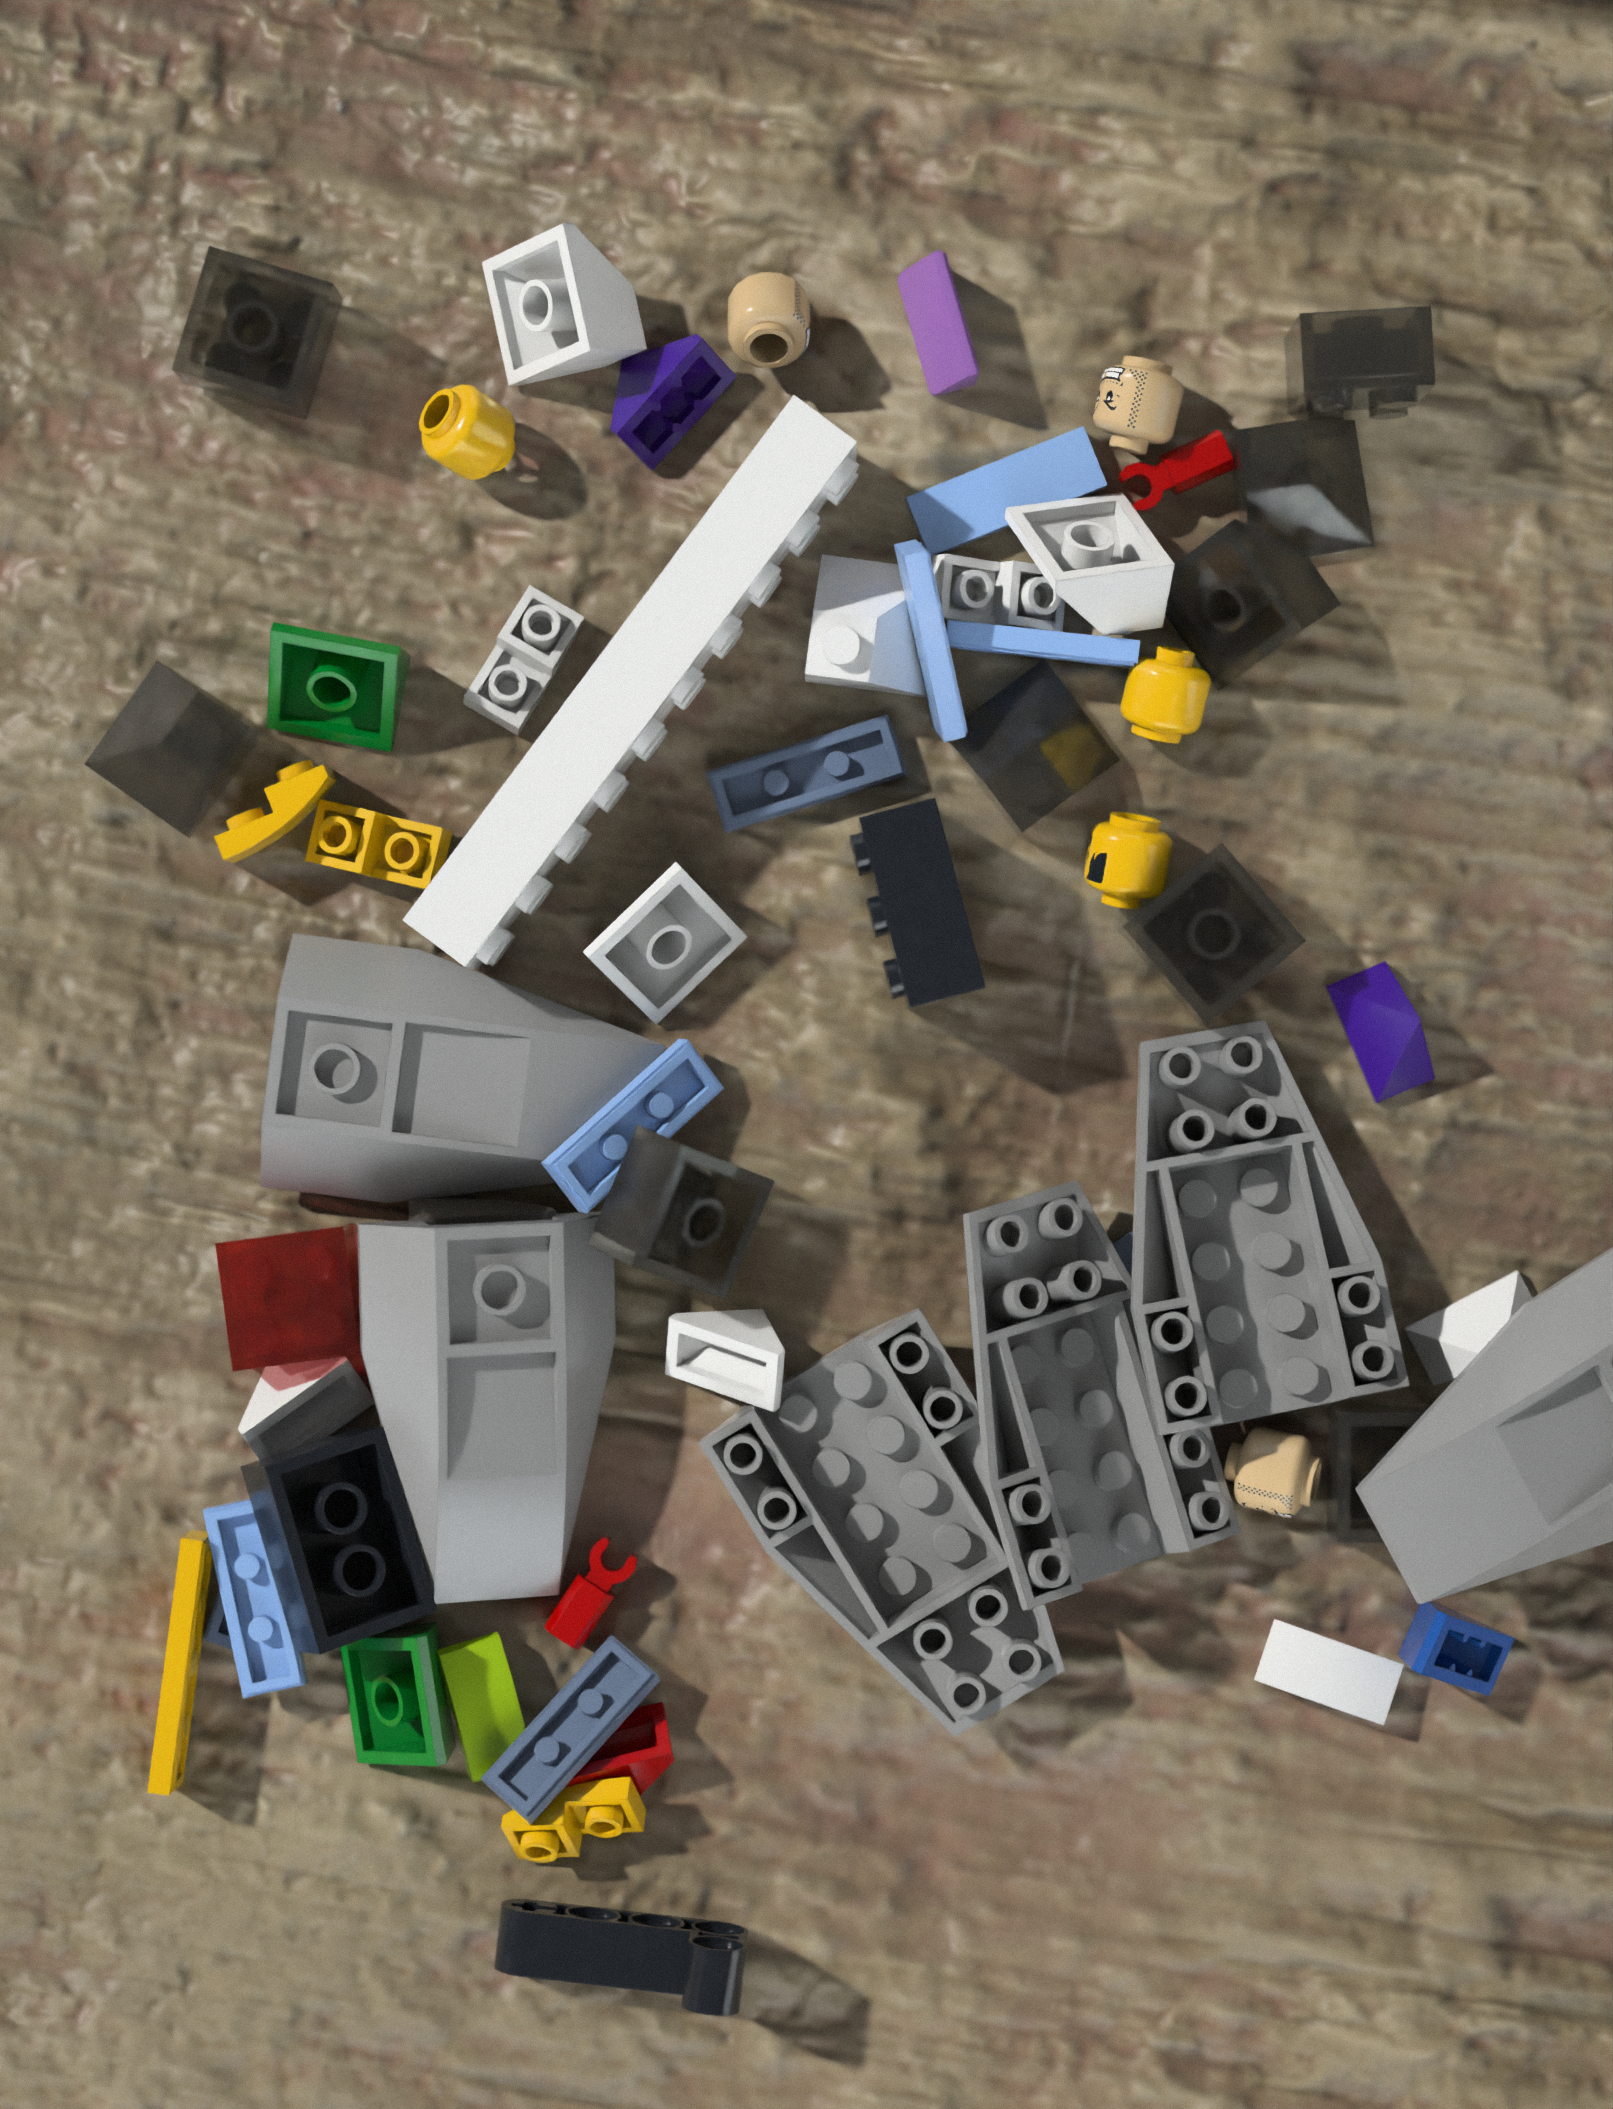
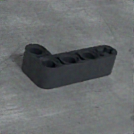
M511 1899L501 1903L494 1967L499 1972L519 1977L683 1995L682 2006L689 2011L705 2015L729 2016L740 2011L748 1930L740 1925L722 1921L539 1900Z

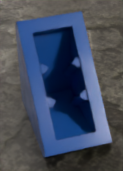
M1430 1601L1419 1605L1398 1655L1412 1670L1421 1675L1490 1696L1515 1638L1437 1602Z

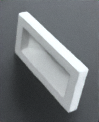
M1516 1270L1404 1328L1432 1385L1435 1386L1455 1379L1525 1302L1532 1299L1519 1271Z
M763 1309L675 1313L669 1317L665 1363L666 1375L772 1412L780 1408L785 1349Z
M344 1354L267 1362L239 1424L238 1431L257 1458L261 1460L330 1436L373 1405L375 1401Z

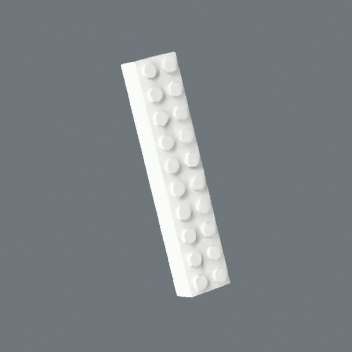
M792 396L403 918L405 923L464 967L478 970L482 963L490 964L493 967L500 960L515 939V935L509 932L508 929L520 912L523 911L532 915L538 909L554 886L546 880L547 876L560 859L570 864L591 837L592 833L584 828L598 808L608 813L626 791L630 782L626 780L623 774L637 756L646 762L662 743L668 733L664 729L665 725L662 724L664 719L675 705L684 711L700 692L706 682V679L703 678L704 673L701 672L702 668L713 654L722 660L738 641L744 631V628L741 627L743 621L740 620V617L751 603L761 608L776 590L783 578L779 575L782 569L778 566L789 552L799 557L814 539L821 527L817 524L820 520V516L817 515L828 500L837 506L850 491L859 477V474L856 473L859 464L856 463V440L798 397Z

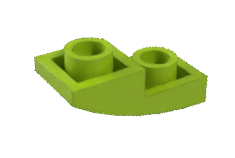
M497 1631L436 1650L448 1706L455 1717L466 1770L473 1783L481 1780V1777L526 1729L508 1661Z

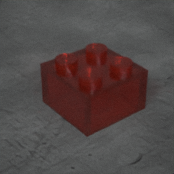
M353 1223L228 1239L215 1243L232 1371L361 1354L359 1271Z

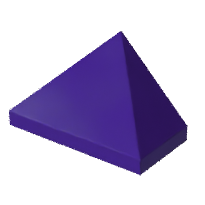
M697 334L622 359L610 429L647 468L653 471L737 376L705 340Z
M1386 961L1325 986L1375 1103L1435 1079L1421 1020Z

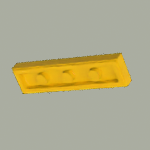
M191 1530L181 1537L147 1793L170 1796L184 1781L213 1563L206 1531Z

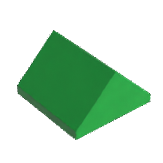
M273 622L270 630L267 728L391 752L395 742L411 656L400 646Z
M437 1621L391 1628L340 1647L358 1763L437 1767L446 1764L452 1755L456 1743L451 1711L448 1706L436 1650L441 1649Z

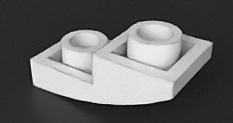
M952 554L933 555L932 565L945 622L957 620L1063 631L1065 601L1054 592L1036 564L1015 560L996 562Z
M529 585L498 634L496 646L464 695L463 704L518 736L555 675L585 617Z
M1274 1619L1254 1680L1384 1726L1404 1664Z

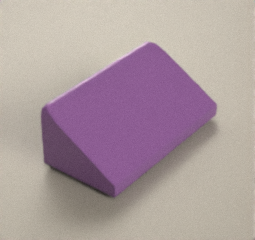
M942 250L932 252L902 271L897 281L928 390L932 396H939L974 386L976 381H978L980 371L947 255Z

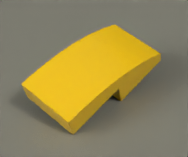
M305 760L276 772L278 783L264 788L273 813L265 816L262 807L245 811L226 820L229 831L214 836L223 860L236 863L264 849L295 828L317 807L319 799L323 800L337 781L332 769L324 764L314 768L311 760Z
M319 799L305 861L425 890L446 862L453 831Z
M631 1777L608 1778L565 1787L531 1825L516 1811L511 1810L502 1816L501 1828L518 1859L548 1863L556 1858L579 1857L582 1834L612 1838L621 1833L644 1832L646 1808Z

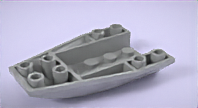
M293 933L276 1005L261 1122L260 1187L391 1203L556 1183L541 1162L665 1051V1045L423 950ZM651 1156L631 1174L649 1172Z
M1265 1020L1144 1041L1139 1044L1131 1312L1158 1436L1311 1408L1410 1386L1382 1259Z
M1071 1181L963 1214L966 1274L984 1485L1022 1611L1030 1610L1083 1591L1081 1585L1083 1583L1163 1554L1189 1552L1242 1533L1210 1427L1161 1436L1157 1435L1131 1312V1277L1078 1181Z
M613 1212L548 1214V1220L428 1225L422 1220L357 1223L361 1355L380 1423L384 1427L435 1604L559 1595L616 1340Z
M1613 1247L1525 1302L1355 1488L1418 1604H1424L1613 1541Z
M920 1307L859 1334L783 1380L780 1408L775 1412L747 1403L699 1441L701 1448L765 1552L954 1737L1065 1671L1045 1604L1022 1611L984 1485L977 1401Z

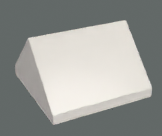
M675 862L605 929L583 953L657 1025L730 955L747 936L681 866Z

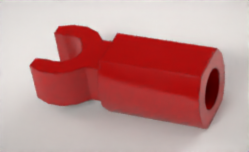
M1217 429L1159 455V463L1154 466L1145 462H1136L1126 466L1120 472L1118 479L1120 484L1134 478H1142L1149 484V496L1136 501L1132 505L1138 514H1144L1152 510L1160 502L1163 493L1171 490L1174 495H1179L1234 470L1235 463L1223 434Z
M606 1534L597 1539L590 1551L589 1563L591 1569L588 1574L578 1572L544 1625L550 1634L577 1650L582 1648L614 1599L615 1594L610 1590L612 1585L621 1583L631 1577L637 1566L639 1556L633 1552L627 1558L626 1563L619 1568H611L604 1563L603 1551L611 1540Z

